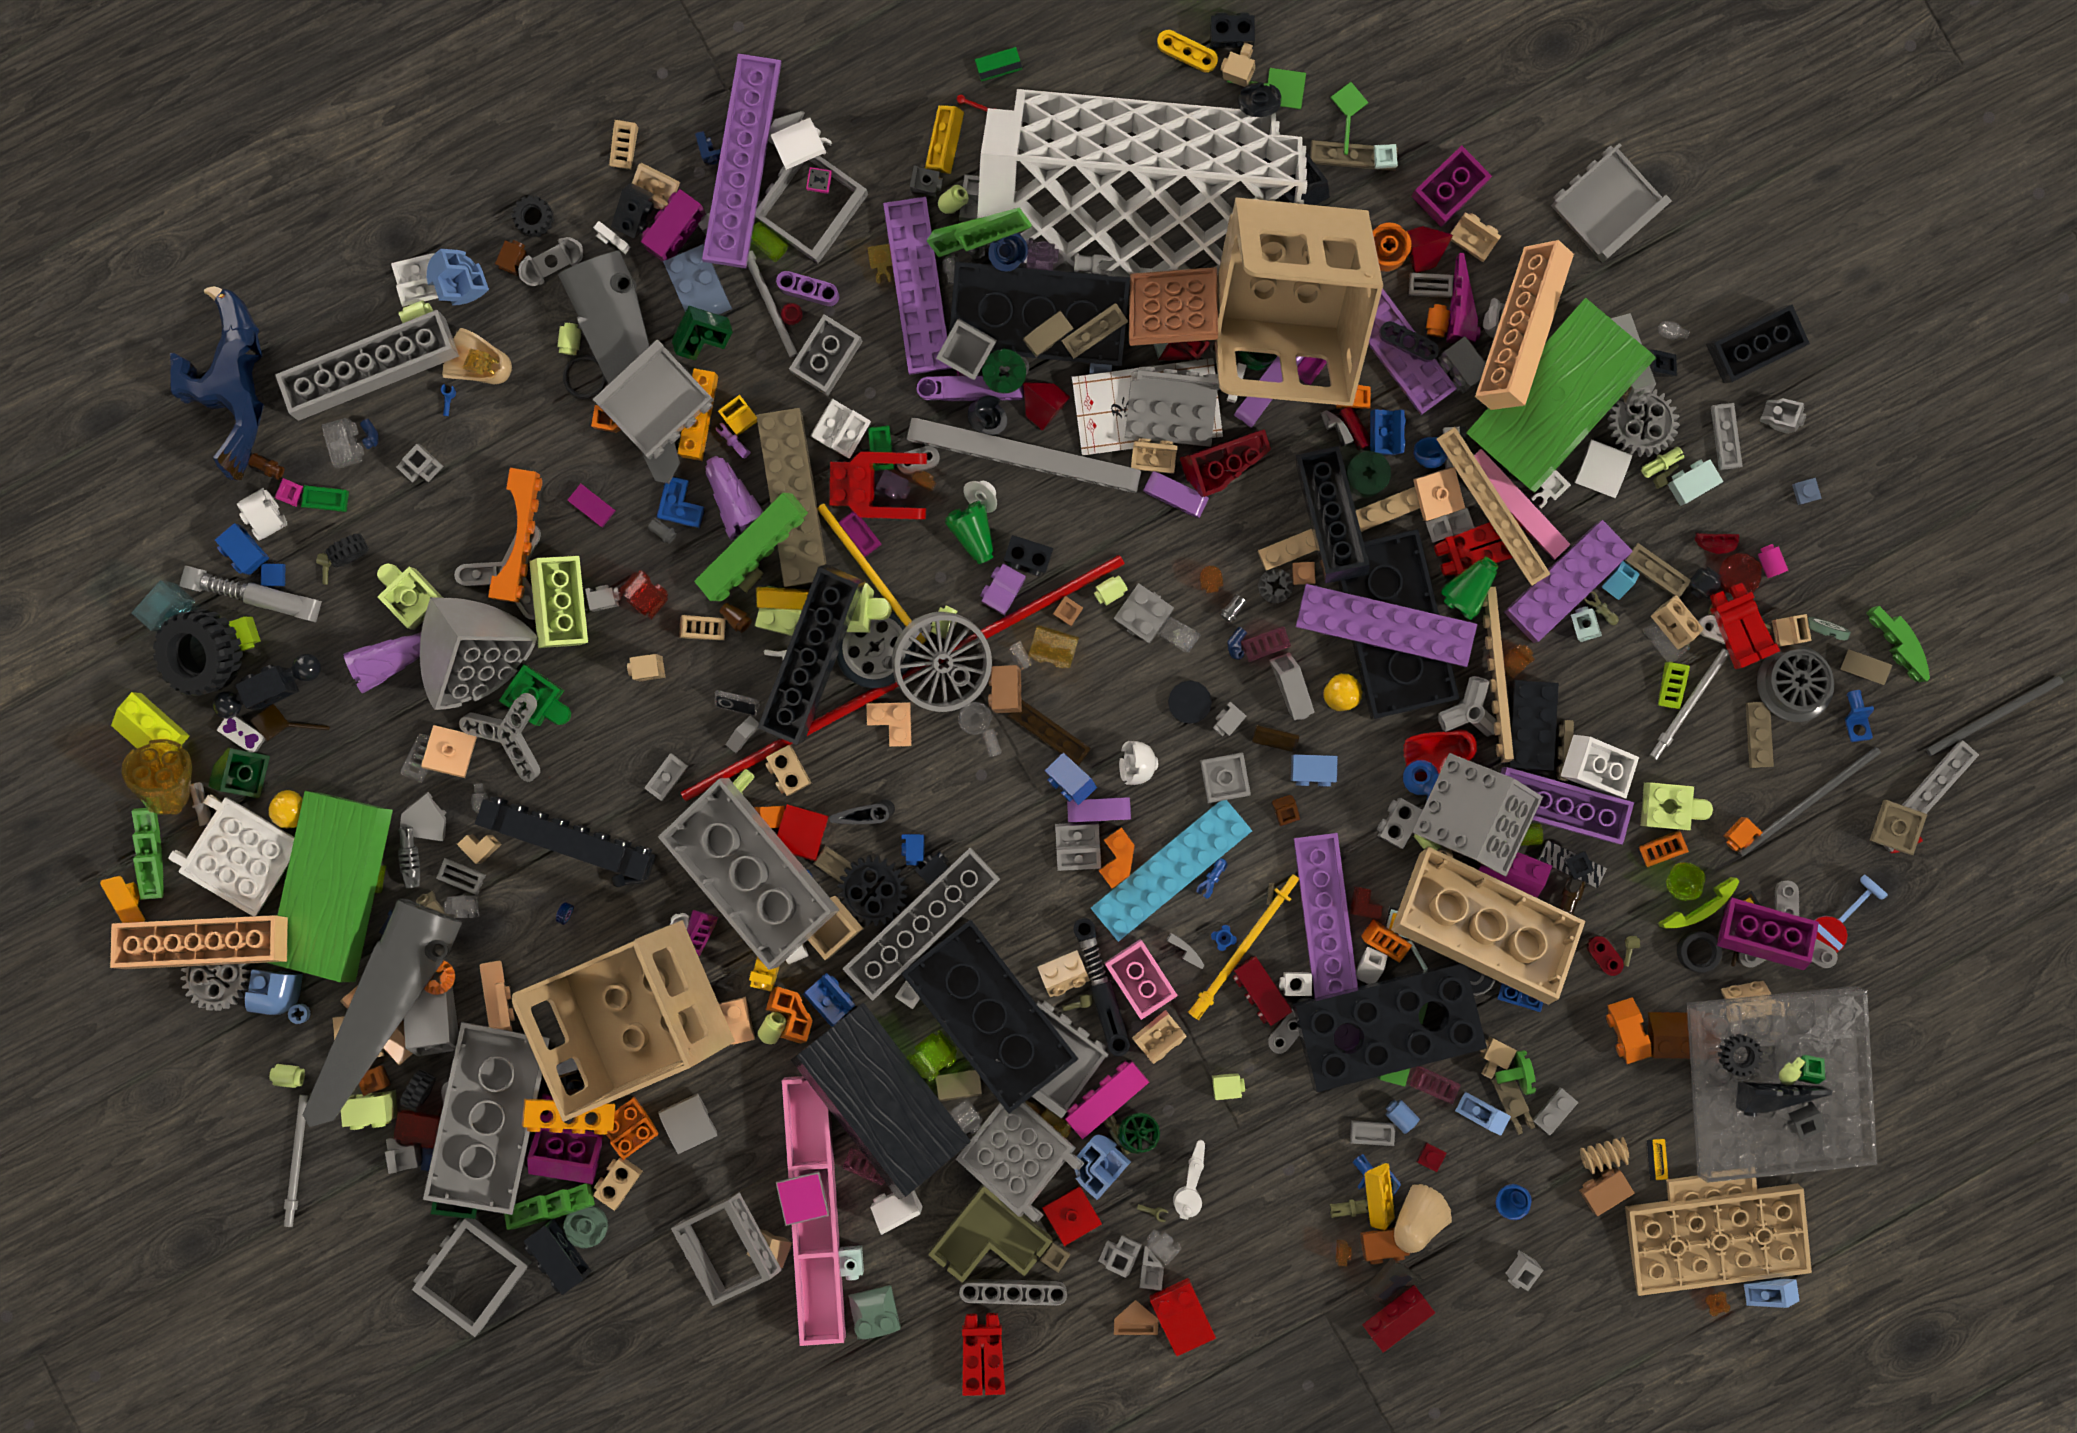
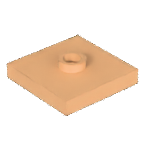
M1454 467L1413 479L1423 521L1432 520L1465 509Z
M433 725L421 767L465 778L477 737Z

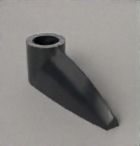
M883 799L876 804L860 806L831 815L830 822L838 824L883 823L894 814L895 807L890 800ZM881 807H882V810H885V811H886L885 814H884L883 812H880L879 809H880Z

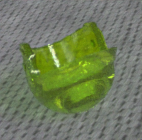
M1678 863L1672 868L1666 878L1667 889L1679 900H1694L1703 892L1705 874L1694 864Z

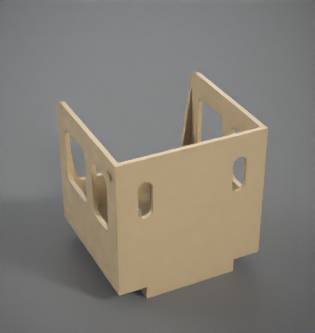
M1235 198L1233 213L1229 217L1218 272V339L1214 340L1219 388L1224 393L1236 396L1353 406L1383 288L1369 211ZM1235 351L1276 354L1280 358L1283 382L1239 378L1237 375ZM1302 356L1326 360L1331 386L1321 387L1301 384L1298 377L1296 357Z
M683 920L639 937L631 943L517 991L512 995L513 1007L563 1122L691 1068L735 1042ZM546 1000L550 1003L565 1037V1043L552 1050L546 1047L531 1012L532 1006ZM573 1058L585 1087L569 1096L560 1080L556 1066Z

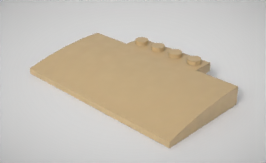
M1753 1168L1667 1179L1668 1201L1625 1206L1633 1272L1638 1296L1812 1273L1804 1189L1798 1183L1757 1189L1756 1172Z

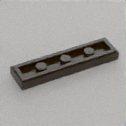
M1021 699L1022 712H1011L1008 717L1059 753H1064L1079 766L1091 748Z

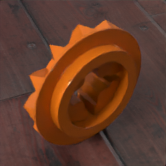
M443 961L436 971L438 974L442 972L439 976L441 984L436 980L431 981L430 979L424 988L426 992L439 995L447 992L452 987L455 981V972L453 967L446 961Z

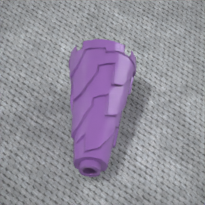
M714 456L707 460V465L705 466L706 475L714 491L713 495L720 509V516L726 528L725 531L732 541V539L736 540L763 513V510L754 496L750 495L741 479L737 478L729 463H726L723 458Z
M421 632L344 653L345 662L353 679L359 682L356 685L360 692L365 693L417 660L420 657Z

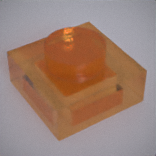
M916 471L912 477L915 483L930 491H933L936 482L933 480L934 476L925 471H922V473Z
M1337 1240L1335 1262L1338 1266H1347V1260H1351V1247H1348L1346 1240Z

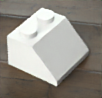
M912 1191L902 1199H898L894 1193L887 1196L883 1193L873 1199L874 1203H872L870 1208L882 1235L920 1215L923 1206L915 1191Z

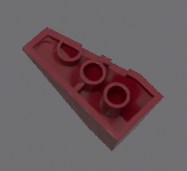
M1265 429L1185 455L1180 457L1186 479L1201 497H1206L1225 489L1230 482L1238 478L1249 466L1255 464L1271 448Z

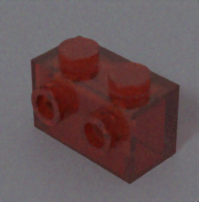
M404 1109L398 1112L394 1139H400L402 1144L417 1142L422 1143V1147L434 1148L441 1116L422 1112L415 1113Z

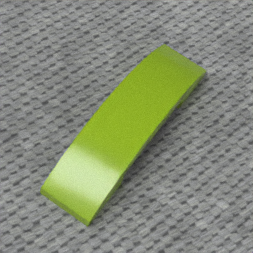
M1730 877L1713 888L1717 895L1715 898L1685 917L1682 913L1675 912L1660 921L1658 925L1662 928H1680L1695 924L1709 917L1728 901L1737 888L1739 880Z

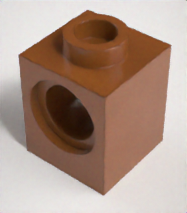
M384 1065L368 1070L359 1083L363 1096L391 1085Z

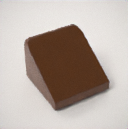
M1292 795L1272 801L1280 826L1301 820L1296 801Z

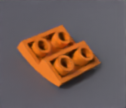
M634 1096L615 1110L613 1131H608L606 1135L611 1140L610 1144L622 1160H624L659 1133Z

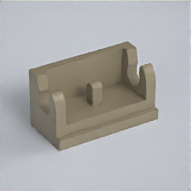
M975 1070L935 1076L940 1102L983 1095L981 1077Z

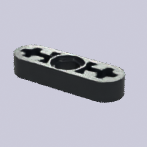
M1386 322L1379 330V337L1382 341L1424 362H1431L1438 356L1439 348L1435 342L1395 322ZM1392 327V332L1396 335H1399L1400 331L1403 332V334L1398 340V343L1395 342V340L1397 339L1396 336H1385L1386 331H1384V329ZM1406 336L1413 337L1415 340L1414 346L1411 348L1404 346L1403 338ZM1419 341L1423 343L1420 347L1426 349L1430 346L1432 347L1431 352L1434 354H1430L1427 357L1424 350L1419 349L1418 352L1414 350L1418 347Z

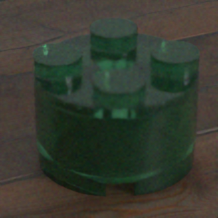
M1365 451L1357 454L1345 469L1350 491L1364 498L1373 497L1380 493L1388 485L1391 478V468L1388 461L1382 454L1374 451ZM1366 470H1368L1369 473H1372V476L1369 479L1367 476H1363V473Z

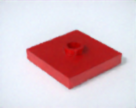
M1080 1185L1042 1207L1064 1246L1102 1225Z

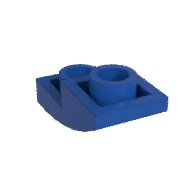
M1502 983L1498 996L1499 1000L1541 1012L1543 1002Z

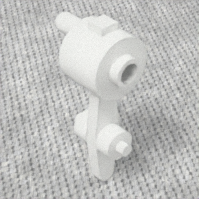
M1203 1140L1197 1141L1192 1157L1189 1159L1187 1185L1179 1188L1173 1197L1175 1209L1182 1219L1188 1220V1217L1197 1215L1202 1207V1200L1196 1190L1201 1171L1204 1168L1205 1143Z

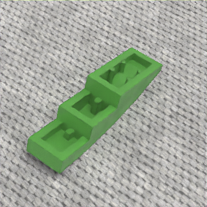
M156 807L134 809L131 811L135 833L132 836L136 856L133 858L140 899L163 898V862Z
M586 1183L569 1190L562 1189L546 1196L539 1195L515 1204L512 1215L504 1213L507 1230L543 1222L594 1206L591 1184Z

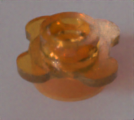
M1723 1291L1708 1295L1705 1298V1302L1710 1308L1709 1313L1712 1316L1730 1311V1305L1726 1301L1727 1295Z

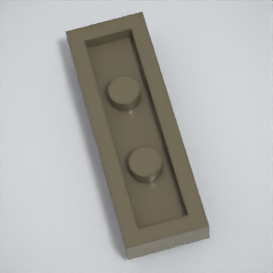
M1115 303L1061 341L1074 359L1127 323L1128 320Z
M1639 543L1635 544L1632 549L1633 552L1624 562L1673 597L1677 595L1680 598L1691 580Z
M1763 702L1746 703L1749 768L1774 767L1770 710H1768Z

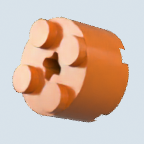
M1383 223L1373 230L1380 271H1392L1400 267L1409 255L1411 238L1400 225L1396 223ZM1385 244H1388V247L1391 248L1390 251L1384 248Z

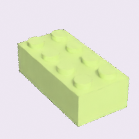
M579 556L536 558L529 561L538 648L575 646L588 643Z

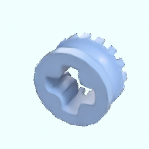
M296 1004L289 1009L288 1017L292 1023L301 1024L310 1018L311 1011L304 1004ZM297 1008H299L300 1011H304V1015L301 1016V1020H299V1017H295L294 1013L297 1012Z

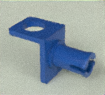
M1860 690L1850 691L1847 693L1851 712L1845 718L1850 741L1870 740L1873 736L1868 717L1874 711V707H1864ZM1855 725H1862L1865 728V734L1862 736L1856 735L1853 727Z
M1364 1154L1358 1156L1353 1161V1164L1363 1176L1365 1172L1373 1169ZM1390 1171V1178L1393 1183V1196L1401 1184ZM1365 1176L1358 1185L1359 1190L1366 1187Z

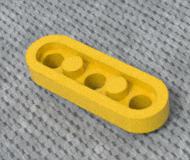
M1164 30L1159 34L1157 47L1161 52L1202 72H1211L1216 68L1218 57L1213 50L1172 30ZM1169 40L1172 44L1166 46L1164 41ZM1189 50L1191 54L1185 55L1183 51ZM1208 59L1210 64L1205 65L1203 60Z

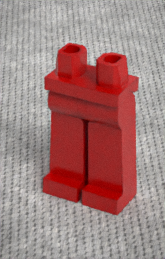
M1490 522L1455 536L1446 537L1442 542L1434 546L1437 557L1448 554L1450 562L1440 565L1443 576L1454 574L1458 576L1484 557L1490 558L1495 563L1510 560L1513 557L1502 541L1472 551L1473 548L1501 539Z
M1742 583L1729 588L1733 599L1729 601L1724 591L1710 596L1713 608L1710 611L1712 615H1715L1735 669L1746 667L1760 659L1780 652L1777 643L1774 644L1758 611L1757 604L1753 600L1755 598L1753 593H1748Z
M969 1313L965 1316V1322L962 1326V1396L983 1395L982 1350H984L985 1395H1005L1006 1387L1001 1336L1002 1324L999 1322L998 1313H986V1324H978L977 1314Z

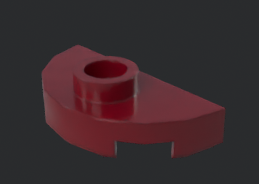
M1696 534L1695 541L1701 548L1715 554L1729 553L1738 546L1739 534Z

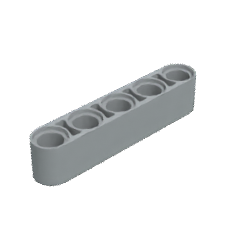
M966 1279L961 1283L959 1291L961 1299L967 1303L1057 1306L1063 1304L1067 1298L1066 1286L1059 1281ZM967 1286H972L976 1292L973 1295H967L963 1289ZM988 1287H994L998 1292L994 1296H989L985 1290ZM1015 1287L1019 1290V1294L1012 1297L1008 1295V1289ZM1032 1288H1038L1041 1294L1038 1297H1032L1029 1291ZM1054 1289H1060L1063 1291V1295L1060 1298H1054L1051 1292Z

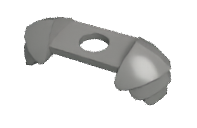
M570 237L560 238L557 240L559 243L557 246L534 258H531L530 255L526 256L518 268L520 279L530 286L543 284L544 277L569 264L571 266L577 265L583 257L582 245ZM546 256H556L558 260L557 265L552 268L548 267L545 264Z

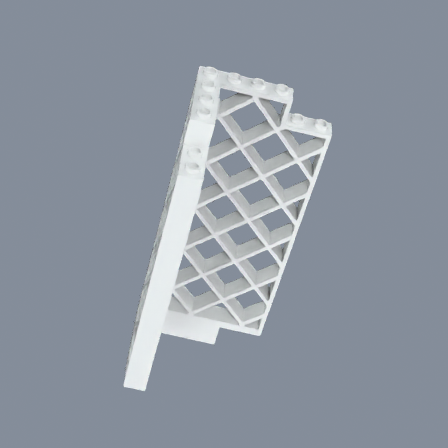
M1017 89L1014 111L990 108L987 111L980 159L977 218L1020 207L1032 224L1029 229L1021 233L1026 244L1042 235L1057 250L1047 259L1033 258L1028 253L1025 261L1020 263L1018 267L1074 272L1075 253L1096 240L1113 257L1112 261L1104 260L1098 264L1101 270L1111 271V276L1130 277V274L1190 269L1184 262L1203 249L1218 264L1216 267L1217 272H1219L1222 250L1214 242L1226 234L1229 217L1233 213V209L1220 194L1237 182L1242 181L1255 196L1253 199L1275 201L1278 197L1296 186L1294 203L1304 204V200H1301V195L1306 194L1307 169H1305L1306 146H1302V137L1280 135V122L1276 121V113L1266 117H1252L1246 115L1240 109ZM1023 122L1029 124L1027 126L1022 127ZM1080 127L1083 130L1077 132L1074 128ZM1133 132L1136 135L1132 137L1127 133ZM1187 137L1190 139V141L1186 142L1182 138ZM1051 138L1054 141L1051 143H1047L1044 140ZM1239 141L1242 144H1244V146L1241 147L1238 144H1236V142ZM1105 143L1108 147L1102 148L1099 145ZM1159 148L1163 152L1157 153L1154 149ZM1019 149L1026 152L1021 155H1018ZM1213 153L1218 157L1212 158L1208 154ZM1077 155L1080 158L1074 160L1071 158V156ZM1267 158V159H1269V160L1272 161V162L1267 163L1266 161H1264V160H1262V159ZM1127 160H1132V161L1135 162V163L1132 164V165H1129V164L1126 163L1125 161H1127ZM1017 161H1020L1036 177L1019 191H1015ZM1185 164L1190 169L1185 170L1180 166ZM1076 166L1091 183L1071 196L1056 178L1071 167ZM1239 169L1245 174L1240 175L1235 171ZM1128 171H1131L1145 188L1125 201L1110 184ZM1295 174V179L1290 177V175ZM1183 176H1186L1200 193L1180 206L1165 189ZM1045 187L1061 205L1042 217L1026 200ZM1100 192L1114 206L1115 210L1096 222L1081 205ZM1155 197L1170 214L1150 227L1136 210ZM1210 202L1224 219L1204 232L1190 215ZM1071 214L1086 231L1067 243L1052 226ZM1123 219H1126L1140 235L1121 248L1106 231ZM1180 223L1194 240L1174 253L1160 237ZM1150 244L1164 261L1152 269L1140 268L1131 257ZM1078 271V273L1092 274V272L1088 271Z

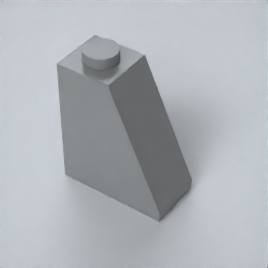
M1290 652L1269 660L1292 718L1294 720H1302L1315 713L1301 668Z

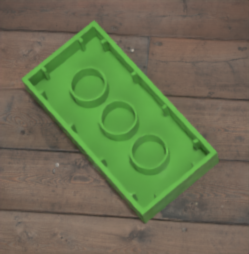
M1585 298L1545 343L1526 404L1524 406L1495 410L1488 408L1466 434L1530 490L1536 492L1656 357Z
M304 792L278 916L288 917L287 962L268 963L337 982H356L392 809L324 793Z

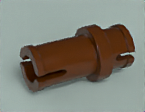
M257 453L252 454L248 462L250 466L263 471L268 477H275V479L281 478L285 471V468L279 466L278 462L274 460L269 461Z

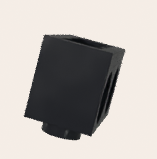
M1243 12L1228 16L1227 13H1217L1215 16H1211L1210 48H1242L1244 43L1254 46L1255 15ZM1223 26L1227 29V32L1219 33L1216 28ZM1245 26L1249 31L1241 33L1238 31V27Z
M1012 535L1004 562H1007V566L1019 570L1020 567L1029 569V574L1040 577L1041 574L1046 575L1053 548ZM1015 548H1020L1024 551V556L1021 559H1014L1011 553ZM1035 555H1042L1045 562L1041 566H1036L1033 564L1032 558Z

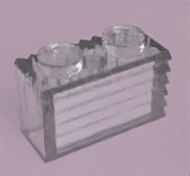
M343 418L321 425L333 467L340 469L363 462L364 450L361 443L357 442L356 435H358V429L354 422Z

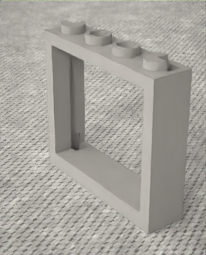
M816 156L809 161L820 169L831 170V176L854 193L813 250L765 217L803 163L787 170L785 166L782 167L776 183H771L765 192L767 194L763 201H758L755 220L819 264L868 196L866 188L821 156Z
M740 1192L680 1221L671 1228L712 1306L770 1280L781 1271L777 1260ZM722 1209L726 1210L759 1271V1274L725 1289L691 1224Z
M460 1218L453 1227L456 1230L451 1237L447 1236L440 1244L442 1250L439 1254L434 1253L426 1263L429 1265L425 1272L421 1271L413 1282L416 1285L412 1290L476 1337L532 1261L476 1219L465 1218L463 1220ZM466 1229L517 1266L475 1323L425 1286L426 1282Z

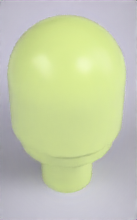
M1797 1057L1792 1064L1790 1062L1785 1064L1779 1072L1780 1082L1784 1085L1794 1084L1801 1076L1802 1071H1800V1068L1804 1065L1805 1061Z

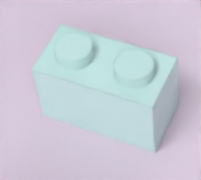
M1700 459L1690 465L1692 470L1686 473L1682 470L1671 476L1673 481L1667 485L1680 506L1723 482L1711 460L1703 462Z

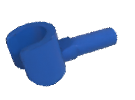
M445 384L441 387V392L445 397L443 416H449L450 402L456 396V390L452 386L451 392L446 393Z

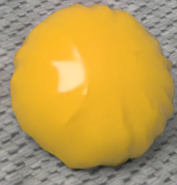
M1342 673L1335 675L1324 689V700L1335 711L1351 710L1362 699V686L1358 679L1352 675Z
M291 790L281 791L275 795L269 806V817L272 822L280 828L297 827L303 798L299 793Z

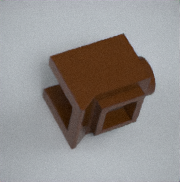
M505 240L495 265L499 266V269L519 277V265L527 256L524 250L525 245L515 240L512 243Z

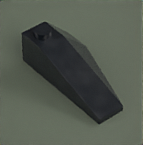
M1738 1081L1736 1108L1743 1111L1744 1115L1757 1116L1758 1113H1769L1832 1095V1090L1817 1085H1784L1779 1083Z

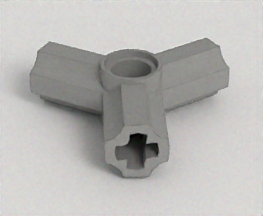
M1475 676L1470 677L1464 699L1457 706L1438 713L1439 724L1445 732L1471 722L1487 737L1495 734L1494 723L1497 720L1483 708L1489 685L1488 680Z

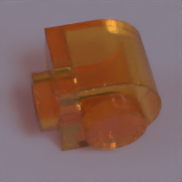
M1207 566L1201 571L1199 576L1200 589H1206V593L1219 592V588L1223 587L1220 569L1215 566Z

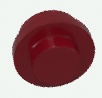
M789 303L782 308L781 317L786 324L796 325L802 320L803 312L799 305Z

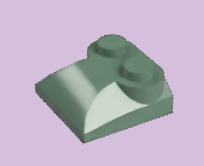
M891 1285L848 1295L857 1339L879 1337L901 1329Z

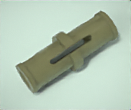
M1350 1199L1349 1202L1329 1204L1331 1218L1347 1215L1356 1217V1214L1369 1213L1367 1199L1359 1201Z

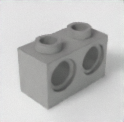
M1398 798L1397 801L1393 800L1387 811L1390 813L1387 819H1382L1378 825L1377 830L1379 833L1377 836L1403 849L1423 810L1402 798ZM1402 807H1406L1409 810V815L1406 819H1402L1399 816V810ZM1391 826L1398 828L1399 833L1395 838H1391L1388 834Z

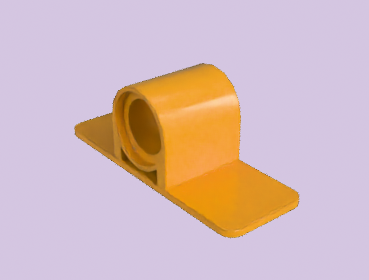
M121 876L101 880L100 884L122 923L145 922V918L138 907L139 890L134 882L125 884Z

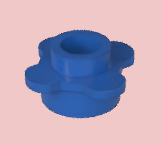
M1223 925L1219 931H1214L1211 934V939L1216 941L1217 948L1220 951L1226 950V947L1237 942V938L1232 935L1228 925Z

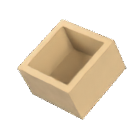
M836 896L830 897V899L840 910L808 939L824 960L832 957L863 929Z

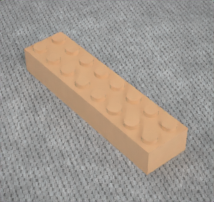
M1559 240L1526 246L1523 249L1475 395L1490 410L1524 406L1526 404L1574 255Z
M274 915L112 924L110 968L140 969L287 962L288 917Z

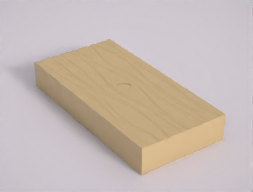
M1427 847L1419 853L1391 930L1549 1005L1559 1000L1585 921L1431 847Z

